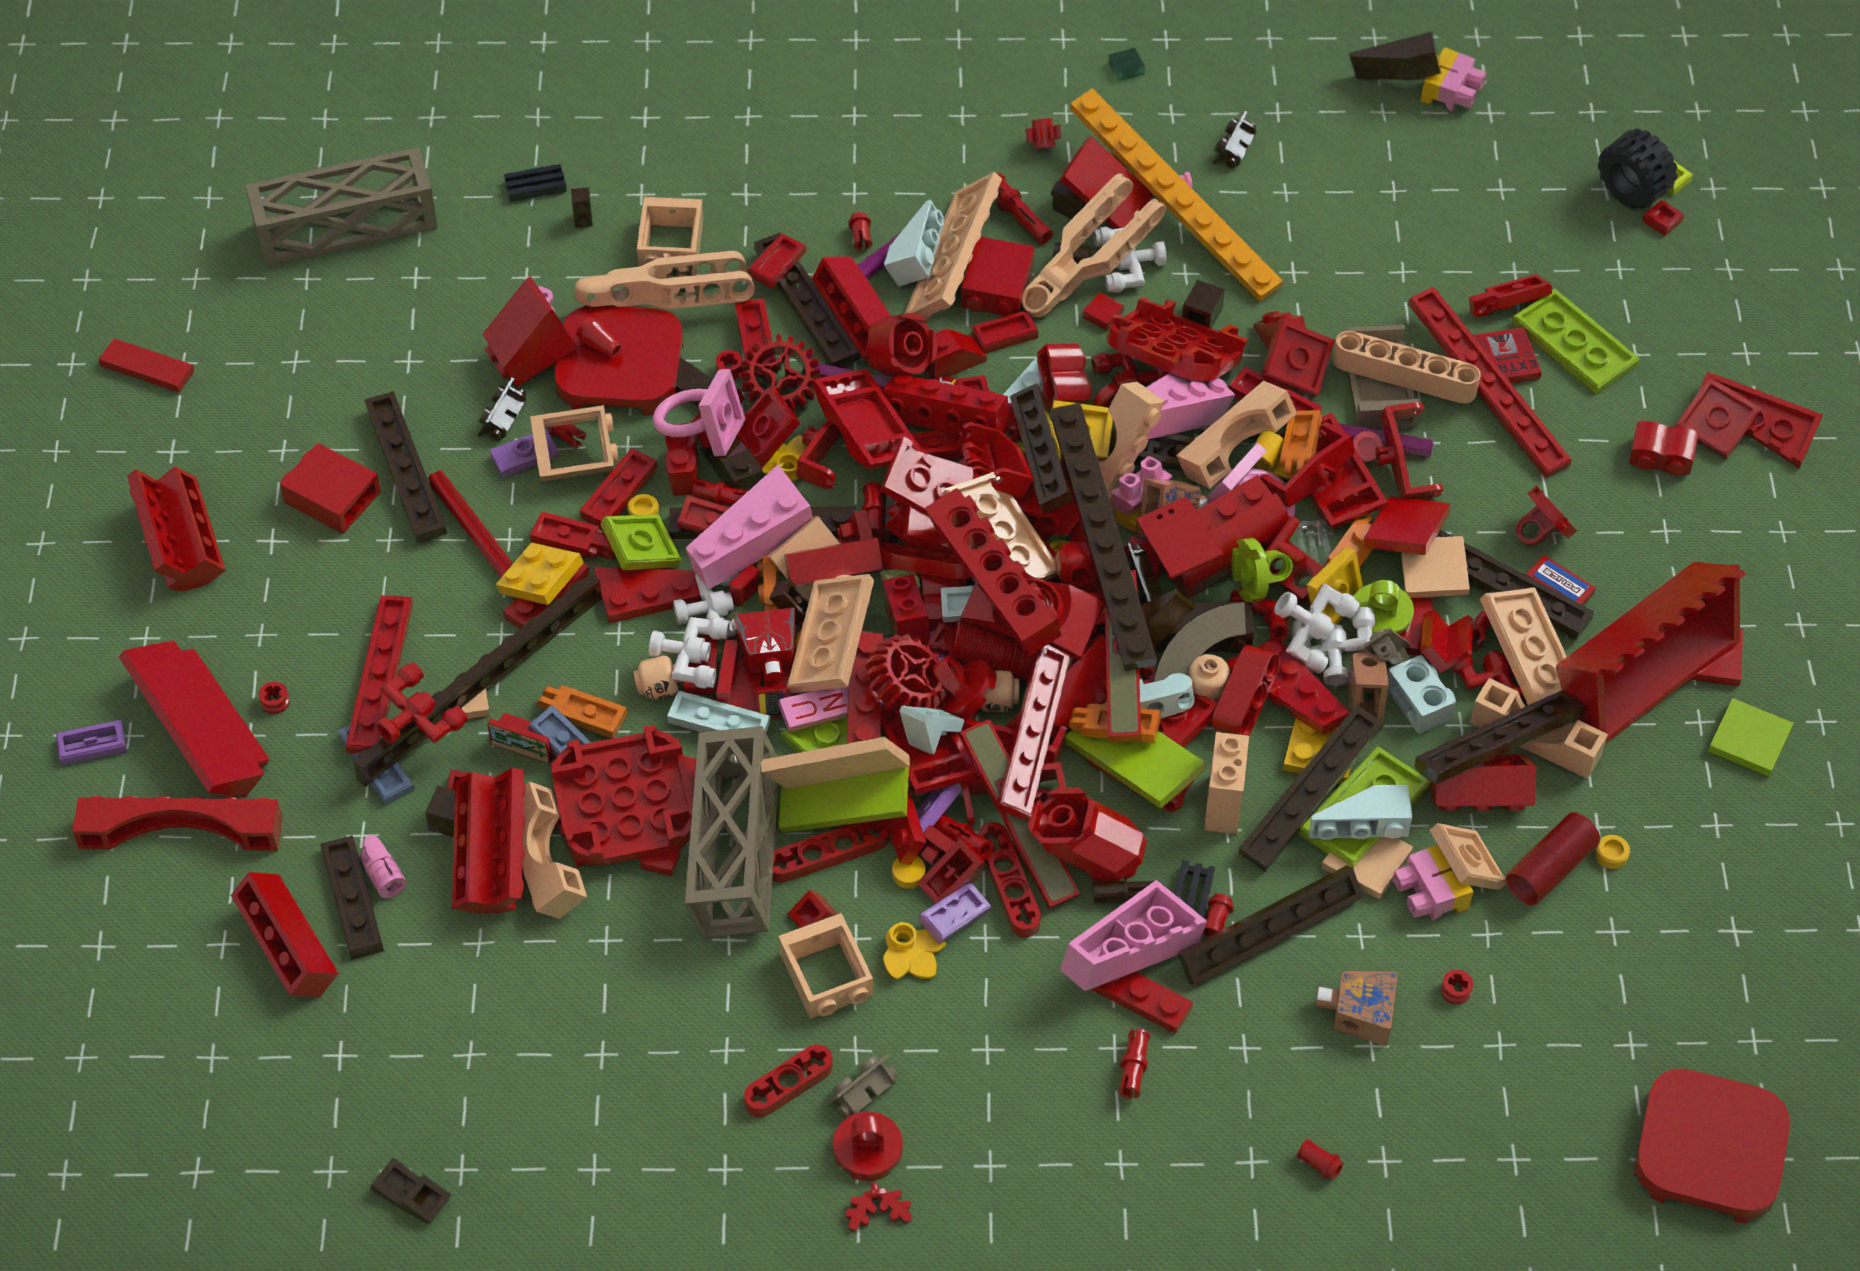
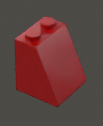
M531 276L524 280L482 334L489 344L484 349L493 363L499 360L495 367L504 380L509 377L510 379L514 378L513 383L516 387L577 349V346Z

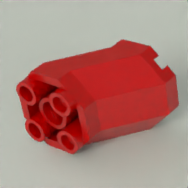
M1055 788L1048 793L1050 797L1044 803L1039 800L1033 805L1027 828L1047 852L1085 870L1094 881H1120L1122 878H1131L1137 873V867L1143 862L1147 840L1129 818L1088 798L1081 788Z

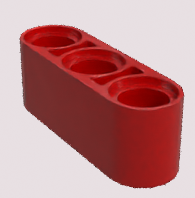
M1246 645L1242 649L1212 718L1214 730L1245 736L1251 734L1280 667V656L1278 653L1251 645Z

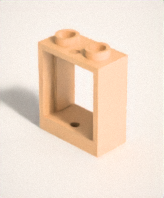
M644 197L637 243L638 267L657 258L699 254L704 220L702 199ZM652 226L693 227L690 248L649 246ZM678 267L672 268L673 271H679Z
M604 405L530 416L540 482L609 472L614 469L613 462L619 461L616 443L610 444L608 432L614 431L611 413L605 414ZM597 420L604 461L551 469L545 428Z
M1216 732L1204 831L1237 834L1244 791L1249 736Z
M842 913L778 936L779 954L810 1019L817 1016H828L838 1008L849 1004H860L873 996V977ZM840 944L856 980L813 996L796 960Z

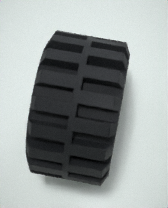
M1630 129L1606 147L1599 155L1598 169L1601 171L1599 175L1605 183V188L1612 193L1611 195L1615 199L1620 200V203L1625 206L1628 204L1633 209L1637 207L1645 209L1674 186L1678 176L1676 173L1677 164L1673 161L1675 158L1667 149V145L1662 143L1656 135H1651L1647 130Z

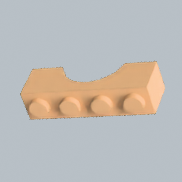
M1263 381L1176 455L1186 478L1209 489L1232 470L1228 463L1229 456L1240 442L1253 435L1260 434L1262 431L1277 432L1297 414L1288 391Z
M1138 382L1121 384L1108 409L1116 426L1117 440L1112 454L1105 461L1098 460L1111 506H1113L1111 493L1120 486L1119 479L1126 473H1133L1135 468L1134 462L1138 454L1145 449L1148 443L1147 436L1152 427L1159 422L1162 415L1160 411L1165 403L1164 400Z
M1489 678L1474 702L1470 723L1480 728L1526 706L1522 702L1518 691ZM1577 720L1573 724L1561 726L1519 747L1588 779L1602 756L1608 734Z
M529 781L525 784L526 793L523 798V814L525 816L522 846L525 850L522 862L523 876L527 881L532 896V904L536 912L560 919L585 900L587 894L578 869L557 862L553 863L550 838L553 828L560 818L552 789Z

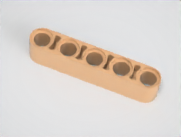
M1343 331L1336 337L1333 363L1338 369L1458 403H1470L1476 397L1481 373L1475 365L1354 331Z

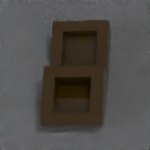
M395 1158L390 1160L370 1187L371 1190L393 1205L427 1224H431L452 1196L424 1174L421 1177Z

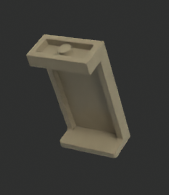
M1404 325L1345 328V331H1354L1404 345ZM1347 372L1356 426L1383 429L1381 413L1385 406L1420 402L1419 399L1414 398V393L1411 389ZM1419 415L1395 419L1397 428H1416Z

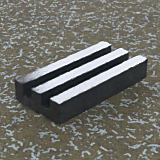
M561 164L504 174L510 202L567 191Z
M1183 860L1174 895L1181 899L1187 874L1193 875L1186 902L1190 908H1193L1199 878H1206L1198 914L1204 918L1215 867L1209 866L1206 869L1202 868V864L1199 863L1192 866L1189 865V861Z

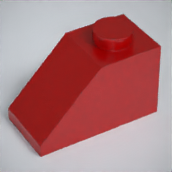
M946 328L935 333L938 343L937 355L933 363L929 364L925 370L932 379L950 377L987 361V356L972 336Z

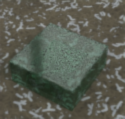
M1135 48L1109 54L1108 63L1118 81L1145 75V65Z

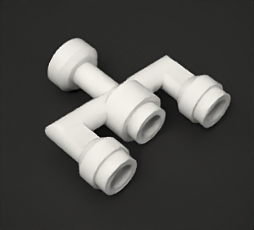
M1099 227V229H1096L1093 232L1095 247H1102L1117 231H1121L1123 228L1110 229L1108 227ZM1155 242L1152 249L1135 251L1134 248L1116 267L1119 271L1130 269L1131 274L1123 275L1119 272L1110 273V275H1105L1107 293H1121L1125 288L1145 286L1139 262L1154 261L1158 266L1166 265L1167 258L1164 242Z
M738 573L719 584L724 587L729 586V583L738 576ZM696 574L695 577L700 596L704 601L686 604L682 599L674 600L673 606L678 626L687 624L689 617L708 613V620L728 615V612L734 611L730 592L724 593L723 590L712 592V588L708 590ZM734 618L730 621L728 637L735 636Z
M1323 583L1310 606L1309 612L1297 605V597L1290 592H1285L1279 598L1274 609L1275 614L1282 618L1292 616L1303 623L1295 633L1286 652L1302 661L1309 671L1320 674L1326 668L1328 657L1320 650L1309 649L1304 644L1309 635L1315 639L1321 638L1325 640L1332 633L1334 624L1331 622L1330 617L1322 613L1327 602L1334 606L1336 613L1347 618L1353 617L1359 608V602L1355 600V597L1348 593L1341 594L1326 583Z
M1359 607L1352 617L1353 627L1357 629L1358 638L1347 640V634L1343 627L1334 624L1333 631L1325 640L1321 639V645L1311 647V639L1313 637L1309 635L1304 646L1309 649H1318L1325 656L1329 655V668L1323 672L1324 683L1327 685L1339 686L1349 682V670L1342 666L1341 653L1365 649L1363 645L1370 641L1372 628L1375 625V615L1371 608ZM1298 620L1292 623V639L1298 628L1303 624Z
M689 617L683 637L684 642L665 639L662 632L653 631L649 643V656L659 657L663 652L679 654L671 679L691 682L699 688H713L716 679V669L705 665L693 668L688 667L689 662L701 664L702 661L707 662L710 656L711 644L705 642L704 638H698L697 634H707L715 640H727L730 632V621L720 617H715L711 620Z

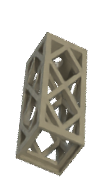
M419 147L245 185L265 266L438 228L432 188ZM409 160L410 167L392 163ZM372 170L398 174L396 178L377 191L352 187L354 183ZM350 173L337 183L319 180ZM413 180V185L405 186ZM297 186L324 191L303 207L275 203ZM275 189L273 192H271L266 197L261 199L260 192ZM340 194L355 197L329 203ZM417 197L418 202L408 201L404 199ZM382 206L408 210L387 227L361 222ZM265 211L279 214L266 217ZM354 211L345 219L331 216L340 213ZM422 215L424 221L411 223ZM306 223L333 227L312 244L285 239ZM280 227L270 235L269 229ZM348 230L366 233L335 240ZM273 247L289 249V251L275 254Z
M763 726L700 732L698 734L685 905L704 938L769 932L778 783L761 772L760 761L777 757ZM737 777L722 798L724 779ZM763 777H764L765 794H764V792H763V781H762ZM750 791L748 829L742 834L731 816ZM707 796L709 797V802H710V811H709V813H708ZM724 827L735 843V847L717 871L720 831ZM758 850H759L760 867H759V865H758V855H757ZM745 865L744 886L729 887ZM701 870H702L703 873H704V885H703V886H702V874H701ZM744 900L736 913L728 902ZM715 902L721 904L729 919L713 920ZM751 910L754 916L746 917Z

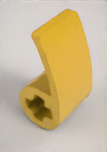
M1262 431L1255 445L1259 443L1266 452L1253 467L1269 471L1280 478L1288 480L1297 473V466H1294L1293 475H1285V467H1282L1280 464L1284 439L1274 432Z

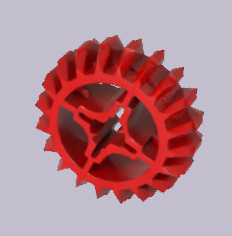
M780 334L776 335V342L773 343L766 336L764 338L765 346L755 342L754 349L756 353L747 350L745 354L749 361H741L740 364L741 368L745 371L739 373V379L745 381L741 385V389L743 392H749L747 400L749 402L755 401L765 392L756 381L755 374L761 375L762 379L769 381L771 387L776 389L780 395L785 388H797V386H800L795 392L781 397L793 413H796L795 404L806 408L807 402L805 398L809 400H814L815 398L813 381L821 377V370L815 369L819 366V360L816 358L810 359L814 354L812 348L803 351L805 347L803 340L799 341L796 346L793 345V336H789L787 342H782ZM780 355L779 359L776 362H764V364H761L765 359L771 356ZM790 357L802 365L806 376L799 375L798 371L789 366ZM784 365L785 377L783 376V379H779L778 385H776V374L778 375V371H782Z
M896 634L882 640L870 652L869 659L865 665V668L868 670L865 679L871 682L868 690L877 693L875 701L882 700L885 703V710L889 708L894 709L895 716L900 715L901 706L937 709L945 701L946 693L948 692V689L939 682L933 670V666L939 662V653H933L930 650V644L922 645L919 637L912 640L908 634L901 637Z

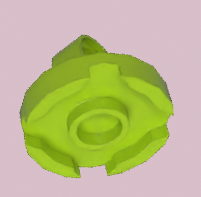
M1255 538L1240 539L1236 542L1239 547L1232 550L1231 566L1234 582H1241L1243 591H1238V593L1245 602L1261 601L1267 595L1269 583L1280 582L1289 577L1293 567L1292 560L1289 556L1277 550L1264 552L1261 544ZM1276 558H1281L1283 561L1282 569L1278 573L1272 574L1270 572L1271 562Z
M1379 580L1361 587L1354 594L1353 597L1359 602V607H1369L1373 610L1375 625L1372 628V634L1389 627L1398 634L1403 631L1406 633L1409 630L1414 615L1413 602L1408 594L1393 581Z

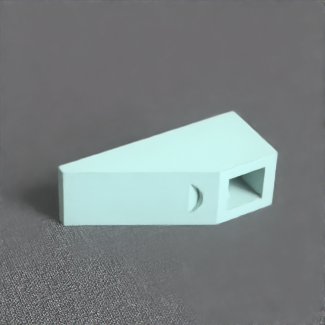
M931 199L924 203L889 247L884 266L898 287L928 278L944 225L943 214L940 210L936 209Z
M1374 785L1312 815L1308 833L1309 838L1330 840L1333 838L1365 839L1367 837H1387L1394 839L1408 836L1412 822L1408 785Z

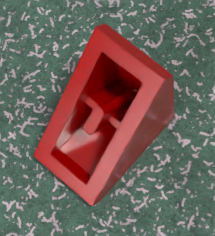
M960 838L924 875L918 884L933 902L937 904L967 883H974L978 879L985 862L964 838Z

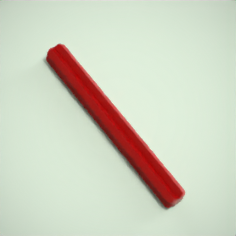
M441 470L431 473L428 477L430 480L429 484L502 578L513 565L512 561L445 473Z

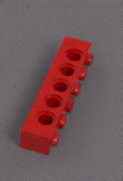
M955 488L925 507L933 526L1029 657L1062 636L1057 623L1061 622L1058 613L1052 605L1046 607L1043 604L1042 600L1045 598L1035 582L1029 585L1025 579L1028 577L1025 569L1018 560L1012 562L1009 558L1011 551L1002 538L999 540L994 538L992 535L995 533L993 526L986 516L980 519L977 515L979 508L970 495L964 497L960 490ZM1000 567L998 570L992 571L994 568ZM1017 589L1013 593L1007 594L1009 591ZM1028 612H1033L1028 616H1024Z

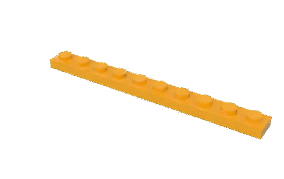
M1093 88L1070 103V110L1259 302L1282 287L1283 280Z

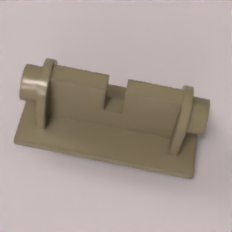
M1390 627L1375 632L1370 636V641L1363 645L1370 653L1377 654L1381 660L1390 661L1393 667L1411 659L1405 650L1411 645L1410 642Z
M886 1054L879 1060L873 1055L858 1067L862 1074L853 1081L847 1076L832 1088L836 1095L827 1101L828 1104L837 1099L840 1103L838 1111L844 1118L858 1113L872 1101L865 1092L867 1087L877 1097L889 1086L896 1083L895 1078L899 1075L897 1070L892 1065L887 1067L883 1062L890 1057L889 1054Z

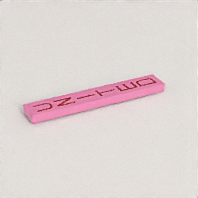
M848 687L811 691L780 699L778 705L788 732L846 718ZM881 700V707H883L885 703Z

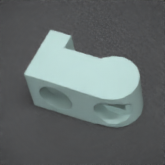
M1176 673L1169 675L1165 680L1143 684L1142 679H1140L1141 708L1160 710L1161 718L1190 709L1194 704L1190 677L1185 674Z

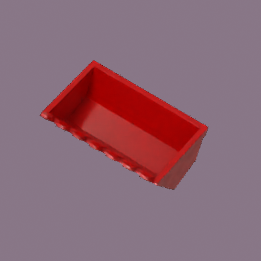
M1693 562L1558 663L1555 668L1562 691L1585 706L1583 717L1579 718V720L1607 733L1606 744L1693 678L1698 672L1740 642V579L1746 575L1744 570H1740V566L1735 564L1724 565Z

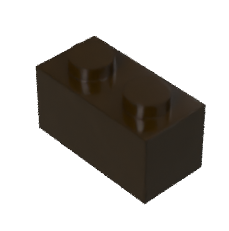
M589 187L571 189L575 227L593 226Z
M791 580L775 584L769 599L778 609L795 608V624L803 622L809 600Z

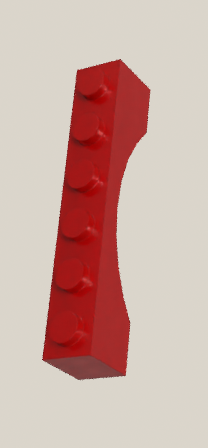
M103 796L78 797L72 833L78 849H113L121 843L147 832L182 827L201 829L219 834L233 841L245 851H278L283 817L278 799L259 797L257 799H237L234 797H225L223 799H205L202 797L170 798L166 796L157 798H138L135 796H126L124 798H105Z

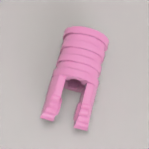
M373 834L365 836L362 844L363 852L360 855L365 871L380 897L391 898L404 890L407 880L392 855L388 853L382 841L379 840L380 838Z

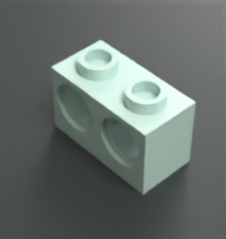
M1422 654L1388 669V692L1418 735L1452 720L1456 705L1455 696L1449 688H1445L1439 679L1435 667L1432 664H1428Z

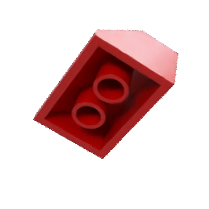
M1524 753L1501 754L1441 783L1436 784L1431 780L1430 797L1435 806H1440V810L1458 811L1460 806H1473V809L1478 811H1490L1493 809V806H1505V809L1512 811L1525 810V806H1535L1536 766Z

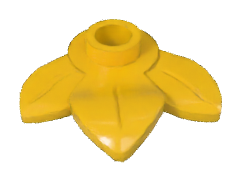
M798 435L794 437L788 445L783 443L762 468L763 474H768L779 465L791 481L799 479L796 477L797 461L808 446L802 444L803 436Z
M897 923L886 934L888 949L883 957L884 966L888 974L896 980L902 978L907 972L920 979L934 978L937 971V963L933 953H937L945 948L946 942L944 941L939 945L927 929L916 930L909 923ZM899 939H905V940H907L908 942L902 943V942H899V941H897V940H899Z

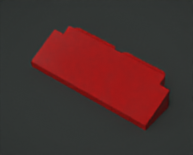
M175 640L123 650L119 655L120 661L207 792L246 798L265 774L262 768L269 763L270 759L196 650L181 651Z

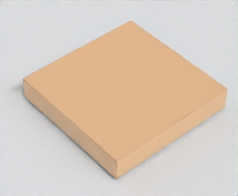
M815 516L768 555V557L786 580H788L784 554L840 543L822 520ZM814 582L796 585L809 600Z
M1463 536L1436 537L1426 555L1400 552L1404 591L1410 598L1469 595L1470 588Z
M1439 823L1429 830L1460 883L1500 890L1507 884L1505 877L1477 831Z
M1381 837L1353 868L1361 890L1380 900L1393 881L1394 871L1404 866L1409 855L1412 854L1413 846L1398 838ZM1329 852L1322 862L1321 869L1332 873L1349 865Z

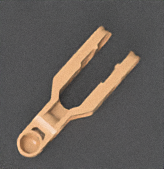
M1121 173L1116 174L1063 228L1060 252L1043 268L1022 294L1024 311L1026 310L1030 316L1035 318L1043 317L1060 301L1068 298L1084 280L1110 274L1161 221L1166 212V206L1157 199L1151 200L1141 211L1137 210L1134 213V218L1121 231H1117L1093 257L1082 259L1078 264L1075 263L1073 253L1128 197L1133 188V183L1128 178H1125Z
M724 251L657 258L640 267L615 269L606 275L587 276L576 281L574 294L579 302L590 307L608 305L624 307L646 304L665 309H676L747 301L753 296L755 287L751 276L746 273L747 265L741 253L737 251ZM737 260L741 263L739 269L734 272H729L725 269L729 261ZM708 263L712 266L707 274L700 275L696 272V268L700 264ZM687 266H689V270H690V274H689V275L687 274V271H688ZM678 267L679 271H677L676 276H671L672 268ZM738 281L748 282V287L743 292H735L733 290L734 284ZM708 284L719 286V290L713 295L704 294L703 289ZM617 286H624L621 290H613ZM694 286H697V295H696V296H695V294H694V292H695ZM685 288L684 296L678 297L679 289ZM595 295V298L593 300H588L587 296Z

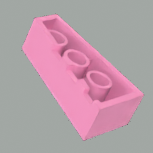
M1169 373L1146 387L1165 401L1160 411L1162 413L1161 418L1152 427L1147 438H1157L1201 428L1203 425H1211L1226 413L1235 394L1219 378L1212 381H1195Z
M779 465L772 469L686 547L692 569L708 590L747 568L750 564H754L771 554L813 518L810 505Z
M1156 880L1068 943L1060 971L1084 991L1177 956L1178 952L1200 941L1207 920Z

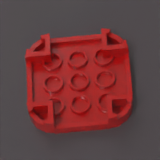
M1146 297L1139 298L1136 310L1123 317L1114 313L1106 336L1107 343L1113 349L1179 377L1195 381L1215 380L1237 366L1242 360L1248 339L1239 337L1237 335L1239 328L1232 324L1217 331L1175 314L1174 310L1177 302L1165 299L1164 305H1159L1149 301Z
M585 305L575 309L566 317L563 326L577 346V349L556 362L555 381L557 396L560 395L563 400L571 404L572 410L583 409L584 404L642 408L643 416L653 415L654 410L661 402L676 394L681 350L684 347L682 325L674 314L658 308L618 307L615 305L590 307ZM590 316L594 319L599 318L612 335L622 343L620 352L614 358H610L606 354L580 342V338L576 333L586 318Z
M643 726L644 733L582 745L579 744V739L566 743L567 748L557 756L555 762H552V779L564 839L571 855L578 861L588 865H608L668 853L682 848L690 841L693 797L682 746L678 738L674 739L670 734L657 730L656 726Z
M1673 1069L1664 1072L1655 1079L1645 1103L1646 1109L1637 1156L1634 1162V1176H1638L1641 1184L1651 1193L1650 1198L1660 1203H1664L1665 1198H1670L1735 1215L1734 1222L1748 1223L1749 1219L1762 1216L1767 1211H1770L1781 1186L1790 1131V1114L1784 1102L1774 1093L1761 1087L1690 1069Z

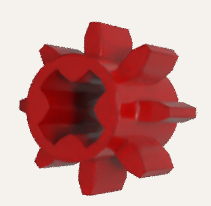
M1053 118L1032 120V128L1025 129L1027 143L1034 142L1035 150L1056 147L1055 140L1062 138L1060 125H1053Z

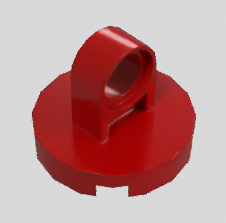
M1537 485L1527 493L1536 506L1521 518L1516 525V535L1524 544L1529 546L1538 545L1556 529L1567 539L1577 532L1571 522L1544 495V492ZM1528 523H1536L1539 526V534L1534 539L1524 538L1522 532L1524 526Z
M946 656L933 666L937 679L948 689L947 697L940 705L941 709L962 719L976 712L987 701L983 695L988 687L993 690L996 685L997 674L995 669L983 660L971 661L962 666L953 657Z
M865 1111L853 1114L842 1121L835 1131L833 1139L835 1161L839 1167L849 1172L850 1176L854 1179L872 1181L884 1178L888 1175V1171L901 1161L903 1139L900 1129L892 1119L881 1113Z

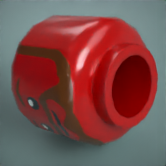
M1081 541L1068 542L1057 551L1055 565L1058 576L1063 584L1082 588L1091 584L1096 579L1097 575L1087 543Z

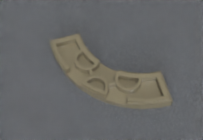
M1244 602L1219 606L1199 615L1186 624L1164 651L1156 669L1154 682L1165 680L1169 675L1176 673L1188 676L1189 666L1192 661L1201 656L1207 649L1225 639L1245 636Z

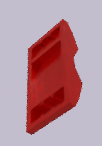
M867 369L814 379L813 387L825 418L838 427L844 437L849 455L862 466L870 470L890 465L898 443L904 436L913 443L911 447L916 451L923 452Z
M1333 412L1322 416L1321 425L1324 422H1329L1343 430ZM1322 429L1319 432L1315 454L1330 445L1321 436ZM1285 432L1279 434V436L1283 439L1285 437ZM1356 450L1338 469L1339 476L1335 484L1328 488L1323 485L1309 494L1316 512L1331 530L1388 506V501Z
M1000 567L994 568L992 571H996ZM1027 573L1026 581L1029 585L1033 582L1036 583L1045 598L1042 600L1043 604L1046 607L1052 605L1061 619V622L1057 623L1062 636L1048 645L1071 654L1070 657L1082 660L1103 610L1104 602L1069 584L1047 582ZM975 583L960 617L961 621L1015 638ZM1017 589L1011 590L1007 594L1013 593ZM1028 612L1024 616H1028L1033 612Z
M885 706L881 707L880 731L883 737H886L909 755L908 787L915 795L978 778V772L957 732L947 731L946 735H940L935 753L929 754L908 743L901 715L895 716L894 709L889 708L885 710Z

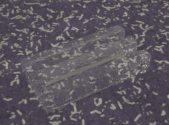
M1300 521V525L1294 532L1296 546L1306 553L1302 530L1306 529L1310 557L1319 563L1314 528H1319L1324 564L1321 565L1325 567V563L1331 554L1326 521Z

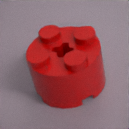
M916 313L888 316L873 322L869 327L867 339L868 363L870 367L888 377L903 373L913 375L924 372L925 368L933 363L937 355L938 343L934 329L930 330L926 324L927 320Z

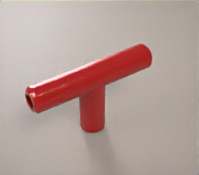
M1290 516L1266 551L1277 550L1289 556L1295 564L1302 565L1306 560V555L1287 543L1300 525V521Z

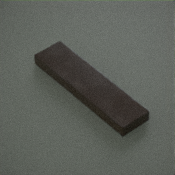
M353 835L320 844L351 960L384 951Z

